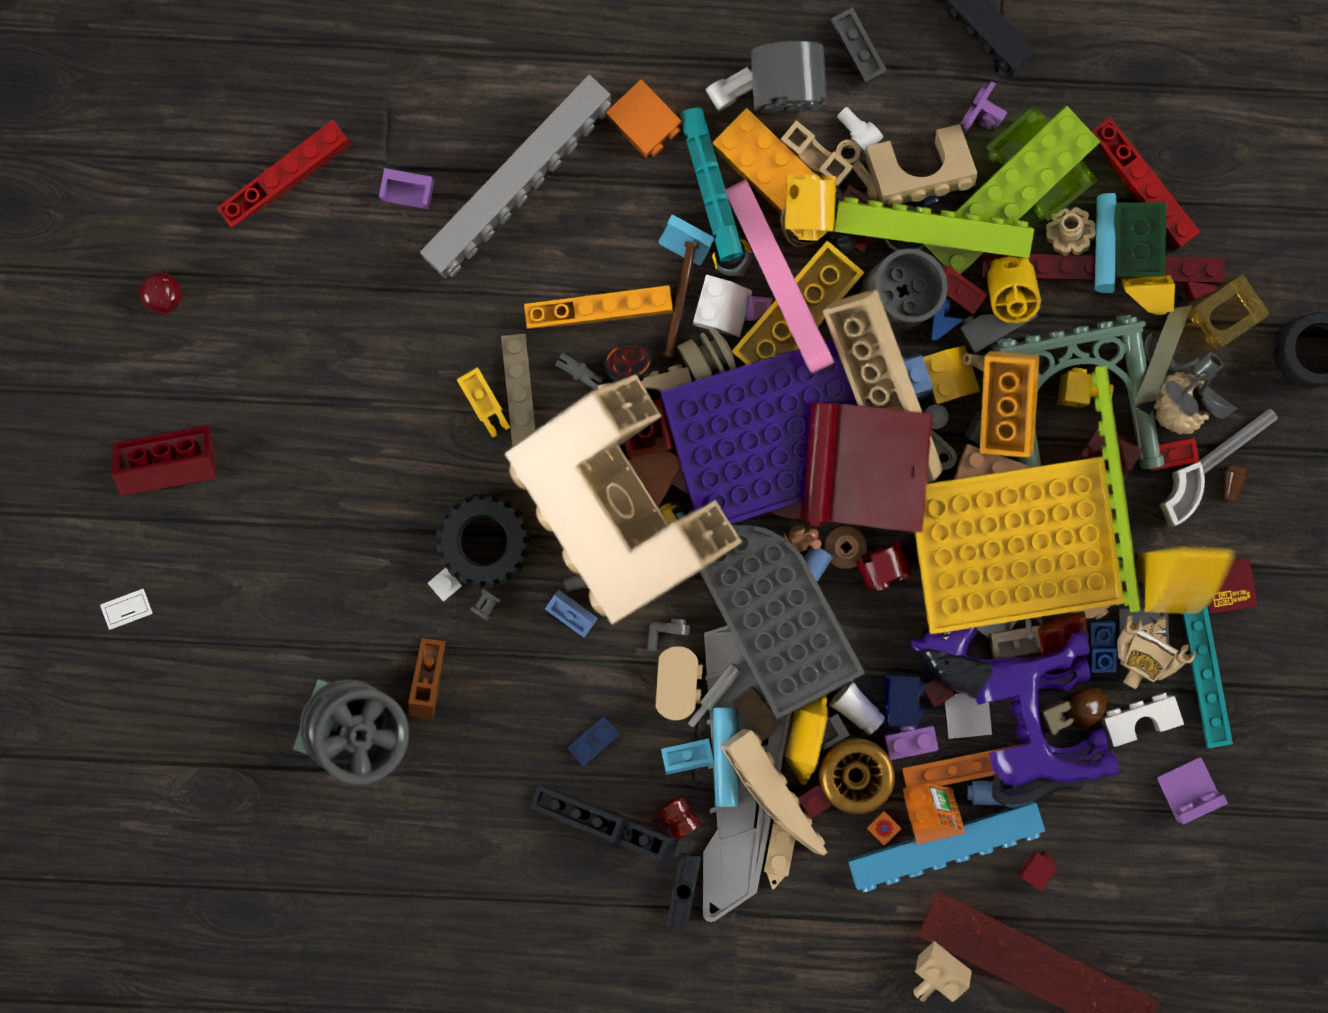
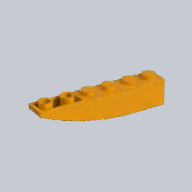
M670 286L524 304L527 329L605 322L673 313Z

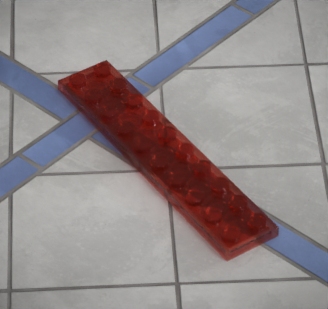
M938 891L917 933V936L931 943L935 941L945 950L1070 1013H1155L1160 1003Z

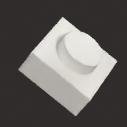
M444 568L428 582L429 586L443 602L462 587V584L448 572L447 568Z

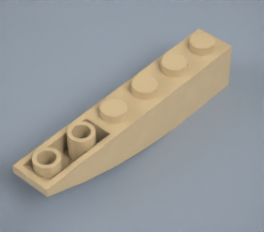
M742 729L722 743L720 747L744 786L765 812L798 842L814 853L825 855L827 851L823 846L825 845L823 838L820 834L814 832L811 827L812 821L805 812H802L798 806L800 804L799 799L786 787L787 780L773 766L775 762L772 756L763 750L760 745L762 740L755 731Z

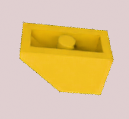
M1170 275L1165 277L1121 278L1125 292L1149 313L1163 315L1167 312H1174L1175 284Z

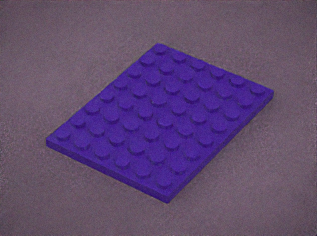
M833 338L826 339L824 342L834 363L814 373H811L800 349L797 348L659 391L693 512L716 500L729 523L732 524L804 501L811 402L858 406Z

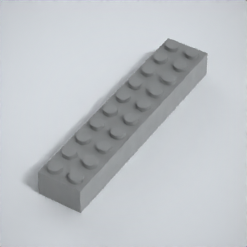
M588 75L420 251L423 258L445 279L448 276L453 277L461 269L459 264L465 258L469 260L478 251L476 246L482 240L486 242L495 233L493 230L498 223L502 225L511 216L510 211L515 205L520 207L528 198L526 194L532 188L537 189L545 180L543 176L549 170L553 172L562 162L560 158L565 153L569 155L577 147L578 143L576 141L582 135L586 137L595 127L593 123L598 118L604 119L606 117V112L611 106V94L592 76Z

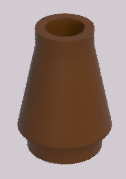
M1228 464L1227 469H1224L1222 498L1237 501V497L1248 477L1246 474L1247 468Z

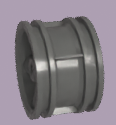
M338 680L320 688L307 702L300 721V737L308 755L333 776L347 783L367 784L382 779L399 764L408 744V724L400 706L389 696L358 680ZM366 698L362 716L352 717L345 703L354 699ZM382 713L383 730H376L373 721ZM330 718L342 725L340 736L324 738L326 725ZM357 730H359V731H358L359 734H360L359 737H356L357 735H356L355 732H356ZM375 744L376 747L367 755L366 750ZM344 748L353 752L350 763H335L330 760Z

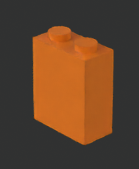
M642 79L606 112L607 119L646 159L650 155L656 156L663 149L662 143L668 138L670 140L674 139L681 131L679 128L681 120Z

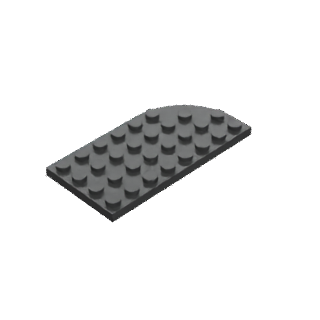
M732 525L742 543L700 568L699 571L777 719H780L864 675L865 672L809 566L799 551L789 541L768 529L757 526Z

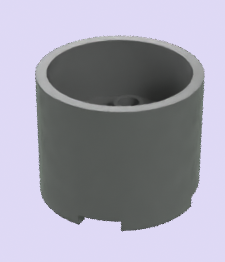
M786 41L761 45L751 50L754 111L760 108L761 114L792 115L794 112L806 111V108H809V112H814L827 107L825 55L822 44L808 41Z
M902 249L886 257L865 275L860 287V294L877 289L892 332H900L914 328L940 310L947 294V280L941 265L931 255L917 249ZM898 289L901 290V292H900V295L902 296L901 298L898 296V295H899V292L897 291Z

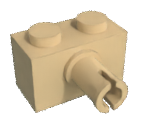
M934 941L918 956L915 972L924 981L915 987L913 991L917 998L923 995L920 1001H925L935 990H938L954 1002L969 988L972 971Z

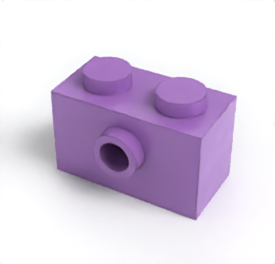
M915 724L901 726V731L883 734L886 753L890 760L939 750L934 726L932 725L915 728Z

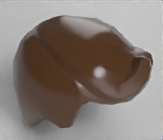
M1097 687L1077 690L1066 700L1071 706L1069 710L1064 712L1066 719H1073L1071 725L1079 728L1090 727L1098 723L1106 711L1107 693H1101V690Z

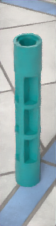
M698 107L691 108L680 113L679 117L684 135L688 137L686 142L712 233L716 237L715 243L720 261H732L744 255L703 110Z

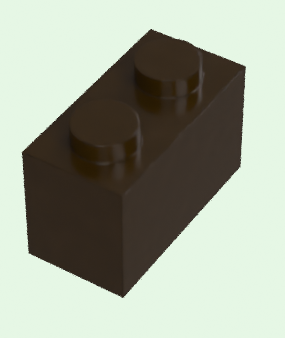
M753 685L732 701L763 741L783 726L782 721L776 718L770 706Z

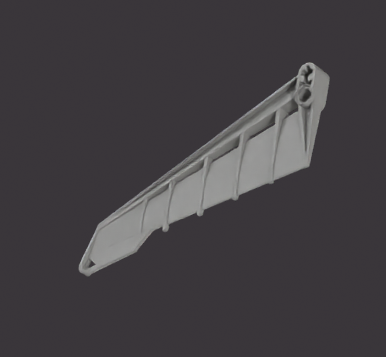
M726 625L704 633L707 676L705 678L708 684V692L729 667L730 663L736 665L742 671L714 707H735L732 701L752 685L765 702L769 704L729 626ZM712 709L711 711L709 710L710 719L707 720V725L710 724L711 728L712 755L714 760V726ZM738 710V732L742 729L755 731ZM792 712L780 718L783 726L768 737V744L762 746L763 750H767L774 759L775 763L773 766L777 772H781ZM709 765V769L713 768L714 771V765ZM740 778V805L710 808V813L716 812L717 830L703 851V917L709 922L718 920L756 894L758 890L771 817L759 805L757 827L754 828L756 800ZM710 902L720 910L711 914L709 911Z

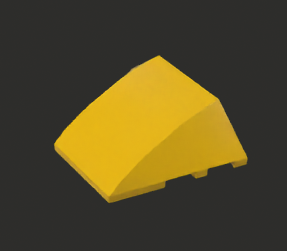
M826 695L792 712L784 758L799 782L803 785L807 784V779L809 780L810 774L813 773L817 765L827 720Z

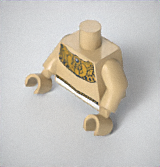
M1131 615L1127 617V626L1124 627L1117 639L1118 657L1121 660L1120 665L1130 670L1123 683L1134 689L1138 687L1142 678L1154 682L1155 680H1162L1172 675L1185 663L1192 662L1196 654L1195 651L1191 655L1184 653L1187 651L1188 645L1182 646L1180 654H1177L1178 650L1141 630V619H1139L1137 624H1132Z

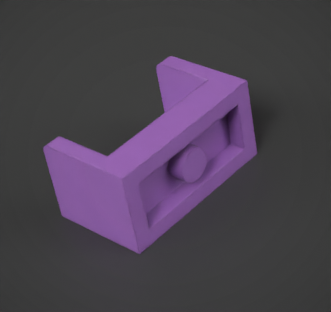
M384 168L379 198L385 202L429 209L434 179L430 176Z

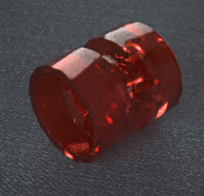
M684 795L672 800L657 811L661 820L664 823H669L668 831L670 834L679 839L702 825L695 813H689L690 805Z

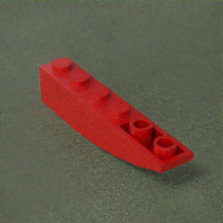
M1111 117L1091 131L1100 141L1098 146L1137 202H1166V240L1175 251L1200 232Z
M332 120L218 206L217 210L229 226L233 228L294 188L352 143L335 121Z

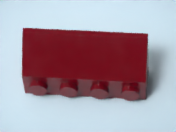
M206 425L113 443L112 477L119 495L124 496L215 479L216 457L210 426Z

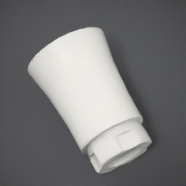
M853 681L843 686L829 705L869 735L879 728L885 718Z

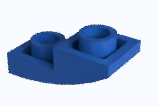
M1089 620L1090 665L1092 673L1116 672L1117 648L1115 647L1116 622L1114 620Z

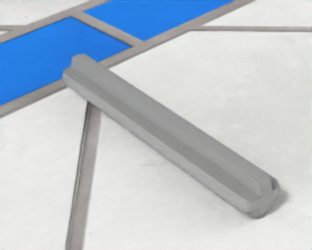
M1272 409L1265 411L1199 460L1204 474L1275 422L1278 418Z

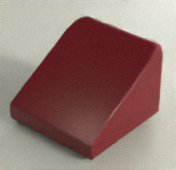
M1191 281L1183 284L1189 301L1209 295L1217 289L1214 285Z

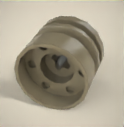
M715 327L709 330L712 341L709 342L706 335L702 333L700 334L702 346L698 347L692 339L677 346L693 381L710 376L715 371L717 373L723 372V367L725 366L728 370L736 368L735 358L727 341L718 333Z

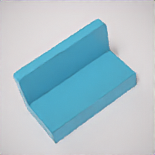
M671 215L667 227L659 240V244L682 257L685 256L686 247H684L685 241L699 244V248L695 251L693 263L700 266L715 238L682 219Z

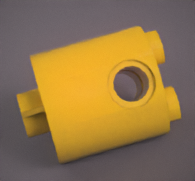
M803 174V179L802 175H787L785 229L791 230L799 240L819 241V238L828 231H834L837 176H822V180H820V176L813 174Z
M1007 256L991 262L987 273V284L994 314L1000 320L1007 323H1021L1035 316L1040 308L1041 298L1034 267L1029 262V259Z

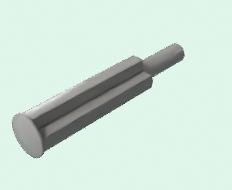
M730 663L729 667L700 702L702 706L688 722L691 727L698 723L707 710L711 711L740 673H742L736 665Z

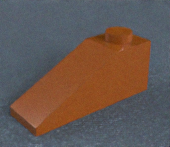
M421 638L408 703L409 716L426 719L434 718L446 641Z

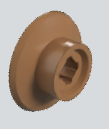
M839 526L827 535L824 542V551L833 556L830 561L833 566L840 569H851L857 566L855 560L862 559L861 556L867 553V541L858 529L852 526ZM845 541L852 547L847 553H844L840 547Z

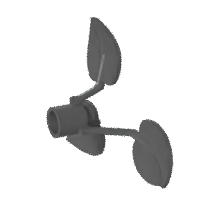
M1152 332L1147 335L1143 343L1145 357L1149 363L1158 343ZM1208 353L1202 360L1197 357L1194 361L1175 367V362L1172 358L1167 370L1170 374L1191 366L1195 368L1193 374L1196 378L1185 390L1175 381H1169L1165 385L1168 397L1174 404L1179 406L1185 415L1193 416L1197 413L1198 403L1188 392L1199 381L1206 380L1205 383L1198 386L1199 395L1202 396L1201 401L1211 414L1219 419H1224L1238 408L1208 387L1212 378L1223 368V363L1217 355Z

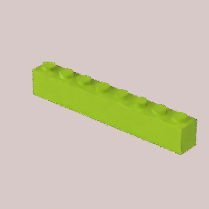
M844 197L843 201L837 200L834 219L835 232L1017 257H1030L1034 228L1028 226L1027 221L1014 220L1013 224L1004 223V218L989 217L988 221L980 220V215L965 213V217L955 216L956 212L941 210V214L931 213V208L917 207L915 211L907 210V205L893 203L892 207L882 206L883 202L868 200V204L858 203V198Z

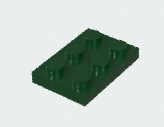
M1166 202L1116 203L1115 277H1165Z

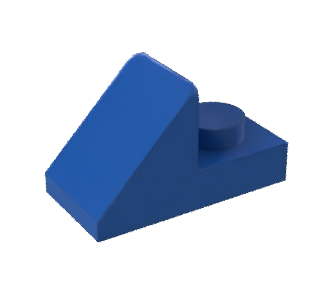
M945 298L940 310L932 316L929 335L930 343H934L963 321V319L944 317V314L949 313L950 299Z

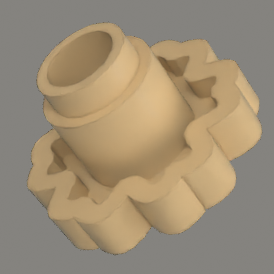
M1077 207L1071 211L1062 208L1059 212H1055L1052 215V222L1046 225V239L1049 243H1053V250L1067 256L1071 252L1075 255H1080L1089 250L1090 241L1095 239L1096 231L1095 222L1088 220V212L1082 211Z

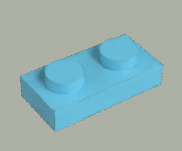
M709 739L661 749L666 775L714 765Z

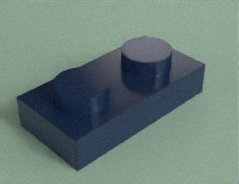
M603 716L567 749L584 767L618 737L620 733Z

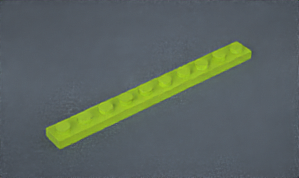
M1100 365L1095 367L1096 372H1092L1093 387H1098L1099 396L1095 397L1097 412H1102L1103 421H1099L1100 436H1105L1106 445L1102 446L1104 461H1109L1110 470H1106V480L1108 485L1112 484L1113 494L1109 495L1111 509H1116L1117 518L1113 519L1114 533H1119L1120 543H1116L1118 558H1123L1124 567H1120L1121 582H1126L1127 591H1123L1125 606L1130 607V612H1137L1141 610V600L1107 365Z

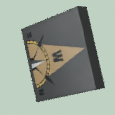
M1141 608L1137 612H1130V609H1118V638L1124 627L1127 626V617L1131 615L1132 624H1137L1139 619H1141V630L1169 645L1168 613L1145 612V608Z

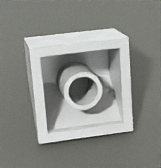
M706 275L693 325L709 330L715 327L720 333L740 338L746 316L747 297L751 296L752 290L728 280Z

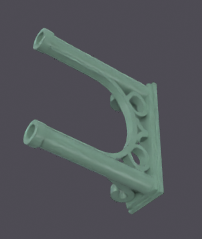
M1122 315L1117 316L1116 321L1098 323L1097 328L1089 329L1088 326H1079L1073 328L1074 332L1066 334L1064 330L1050 332V337L1040 338V335L1025 337L1026 341L1017 342L1015 339L1012 340L1011 337L997 340V344L991 345V350L1039 354V356L1044 355L1048 359L1047 368L1041 374H1038L1037 392L1051 375L1063 368L1077 364L1107 365L1108 369L1121 378L1128 391L1140 468L1150 469L1164 465L1163 454H1160L1154 410H1152L1151 415H1147L1134 407L1147 372L1141 333L1143 326H1145V321L1137 319L1136 316ZM1095 341L1091 350L1093 357H1089L1090 353L1081 352L1077 344ZM1114 342L1118 347L1117 354L1109 361L1102 359L1098 353L1099 347L1104 343ZM1066 346L1064 354L1056 358L1058 361L1056 364L1054 357L1045 351ZM1124 355L1128 375L1115 365ZM1036 430L1034 452L1030 457H1018L1019 463L1031 467L1041 466Z

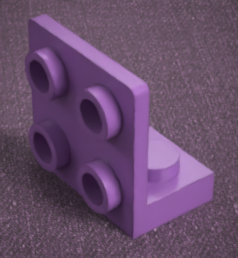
M1200 757L1157 777L1176 821L1183 825L1228 804L1224 794L1218 793Z

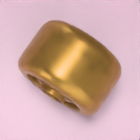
M861 738L842 740L834 744L821 760L819 767L821 789L826 798L835 807L844 812L863 814L877 809L888 799L894 786L895 774L889 756L882 748L869 740ZM853 768H859L862 772V776L858 781H851L849 779V772Z

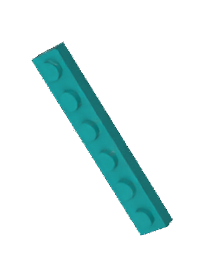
M1206 606L1195 614L1182 613L1189 655L1193 654L1194 651L1196 652L1191 666L1206 747L1214 748L1231 745L1233 742L1208 607Z

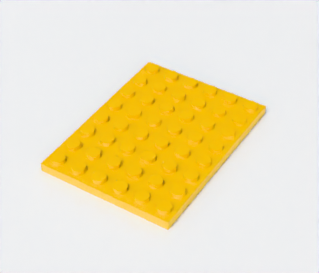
M1103 457L927 484L923 532H915L930 634L1124 603Z

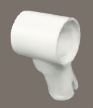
M848 107L838 114L837 118L851 131V140L859 145L860 152L866 154V146L877 144L883 139V135L871 122L866 124L864 121H861Z

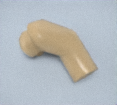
M970 353L963 355L962 362L964 365L974 366L984 372V355Z

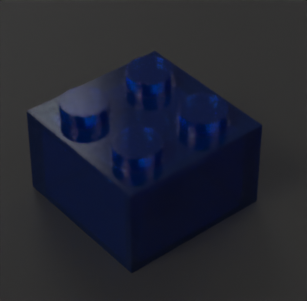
M885 674L884 723L886 725L918 727L919 721H923V707L919 705V697L924 695V682L920 681V677L915 675Z

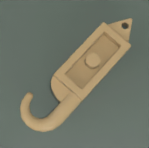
M775 821L772 824L764 872L768 875L772 889H775L781 880L788 876L795 839Z

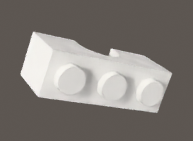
M1166 693L1152 696L1153 701L1144 703L1143 700L1130 703V708L1123 711L1120 708L1106 711L1107 716L1102 717L1101 721L1109 746L1116 747L1137 740L1135 724L1140 718L1145 716L1152 720L1155 730L1159 732L1184 725L1175 696H1167Z

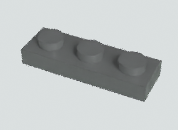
M853 7L831 18V22L864 84L885 74L887 70Z

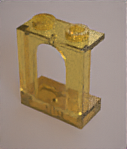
M1243 274L1190 309L1192 321L1197 327L1201 326L1206 333L1204 337L1211 347L1215 346L1217 350L1270 315ZM1237 294L1250 314L1226 330L1215 329L1210 322L1211 312L1214 308Z

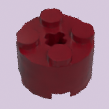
M899 541L892 542V547L888 549L880 546L861 556L862 559L855 560L865 585L870 590H882L890 586L889 581L894 579L900 581L911 575V567Z

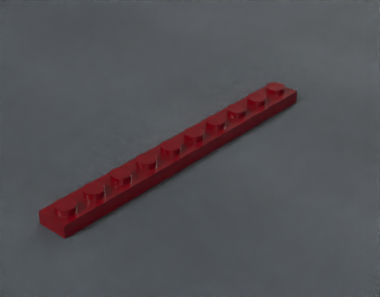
M983 253L981 255V278H987V273L993 260L1010 255ZM1030 254L1028 258L1034 267L1037 280L1095 281V255ZM1165 257V276L1170 275L1174 283L1191 281L1222 284L1225 279V258ZM1115 277V281H1121V278L1132 277Z

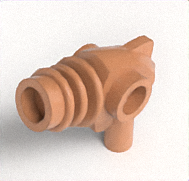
M799 525L790 530L789 537H787L786 533H783L784 539L789 541L799 552L809 549L810 546L814 549L821 547V541L817 539L819 531L814 528H804V526Z

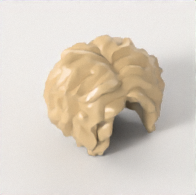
M1176 372L1173 375L1165 376L1154 405L1156 410L1154 416L1160 426L1170 429L1172 432H1177L1180 435L1192 434L1194 430H1198L1205 420H1209L1211 413L1208 410H1198L1193 416L1185 415L1179 406L1174 404L1168 397L1165 385L1169 381H1175L1185 390L1196 378L1194 375ZM1199 381L1193 388L1204 384V381ZM1193 388L1188 392V394L1191 395L1192 397H1193V394H1192Z

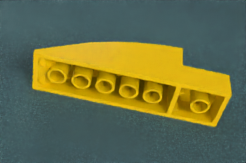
M1169 550L1136 553L1138 583H1143V588H1145V612L1195 614L1203 610L1219 589L1232 558V552Z

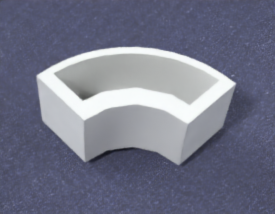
M1201 462L1193 463L1172 472V492L1165 501L1159 504L1169 527L1176 526L1185 521L1196 510L1201 501L1205 481Z

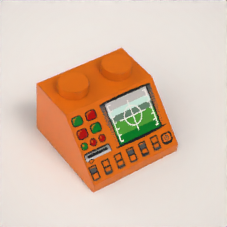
M924 783L903 789L905 804L917 845L965 833L952 788Z

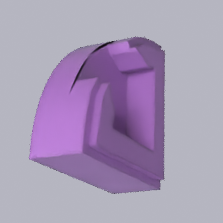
M748 296L746 320L759 319L772 305L773 298Z

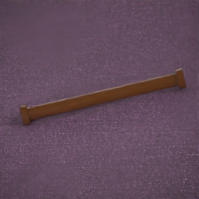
M687 241L684 244L686 251L666 349L662 351V356L676 359L677 356L675 353L695 251L699 248V244Z

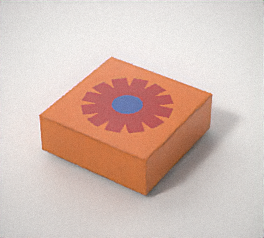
M884 810L866 827L884 846L902 829Z

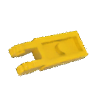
M478 367L457 379L480 421L484 422L492 438L497 436V431L488 420L489 417L497 414L502 427L505 430L510 428L501 412V406Z

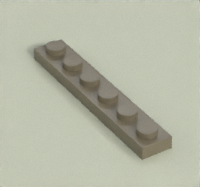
M526 334L501 336L513 448L536 433Z

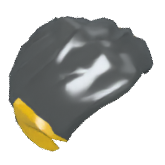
M739 237L744 255L738 259L722 262L720 261L718 250L714 251L712 258L715 268L724 275L743 276L751 263L753 251L750 244L744 238Z

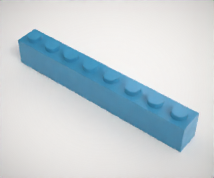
M1037 803L1023 807L1008 808L964 822V834L917 845L915 838L849 858L847 861L857 890L862 889L863 892H868L876 889V884L886 882V885L900 881L899 877L908 874L909 877H916L923 874L924 869L930 867L933 870L944 868L947 866L946 862L956 860V863L969 860V855L979 852V855H985L993 852V848L1000 845L1003 848L1014 846L1017 844L1016 840L1026 838V841L1039 838V833L1045 832V828Z

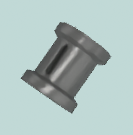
M482 589L480 599L475 607L472 606L470 610L489 621L491 611L496 603L501 602V599Z

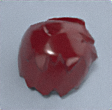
M161 272L152 274L145 279L141 285L139 296L142 304L148 310L165 315L179 305L182 300L183 291L174 277L168 273Z

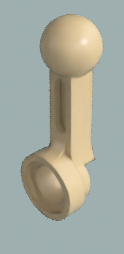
M853 140L842 141L837 146L836 153L842 157L841 152L843 149L851 148L854 150L855 156L853 158L843 159L853 166V172L867 189L868 198L879 201L871 175L859 160V145Z

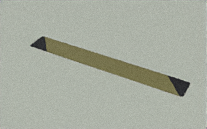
M1179 295L1175 296L1174 312H1169L1134 403L1135 408L1147 415L1152 413L1192 307L1190 301Z

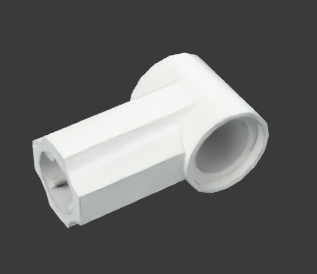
M746 67L726 80L720 79L706 89L718 111L727 108L738 97L753 89L752 72Z

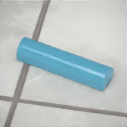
M1105 193L1097 196L1095 290L1101 293L1115 292L1116 195L1115 193Z
M713 707L715 806H739V776L720 747L722 743L738 732V709L736 707Z

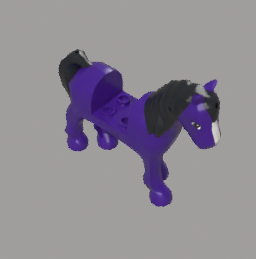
M977 627L930 634L929 628H925L921 632L919 639L912 640L911 644H909L912 650L920 653L925 671L936 682L958 693L967 694L969 698H975L977 705L1012 698L1013 702L1010 703L1011 713L1013 717H1017L1019 724L1016 727V734L1018 740L1023 741L1024 745L989 753L991 766L995 773L992 786V797L995 801L1011 808L1023 807L1040 802L1061 790L1079 791L1083 788L1084 780L1095 781L1104 776L1119 774L1116 756L1113 751L1108 752V742L1102 728L1091 731L1086 740L1069 748L1049 746L1042 734L1038 708V689H1055L1065 692L1071 690L1077 682L1089 681L1091 678L1089 665L1086 657H1084L1089 654V645L1083 630L1073 633L1067 645L1061 650L1029 659L1019 657L981 659L967 656L968 645L976 635ZM1056 669H1066L1057 674H1045ZM1096 754H1102L1097 761L1091 762ZM1078 762H1091L1085 764H1075ZM1002 783H1004V784H1006V785H1008V786H1010V787L1007 788V789H1005V788H1003Z

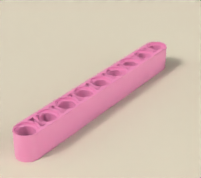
M747 179L725 189L732 208L811 373L834 363Z

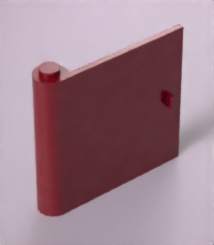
M811 402L802 520L807 521L809 526H821L822 522L830 521L922 533L933 413Z

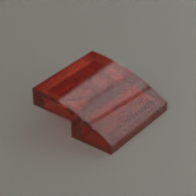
M1085 612L1069 614L1040 627L1038 634L1041 655L1045 656L1061 650L1067 645L1073 633L1082 630L1085 632L1089 645Z

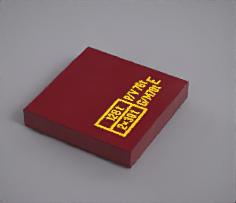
M1250 558L1230 561L1219 589L1207 605L1209 614L1258 606Z

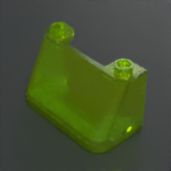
M1037 107L1030 108L986 146L989 151L987 153L988 157L994 164L999 162L1004 165L1049 120ZM1081 160L1035 203V213L1040 219L1044 220L1046 218L1049 222L1098 181L1097 177L1085 162Z

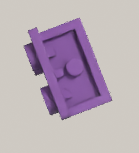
M991 81L988 87L982 86L973 101L976 107L971 106L961 122L964 125L962 129L964 134H966L975 119L979 120L978 124L988 130H991V128L996 130L1006 116L1007 112L986 100L996 84Z

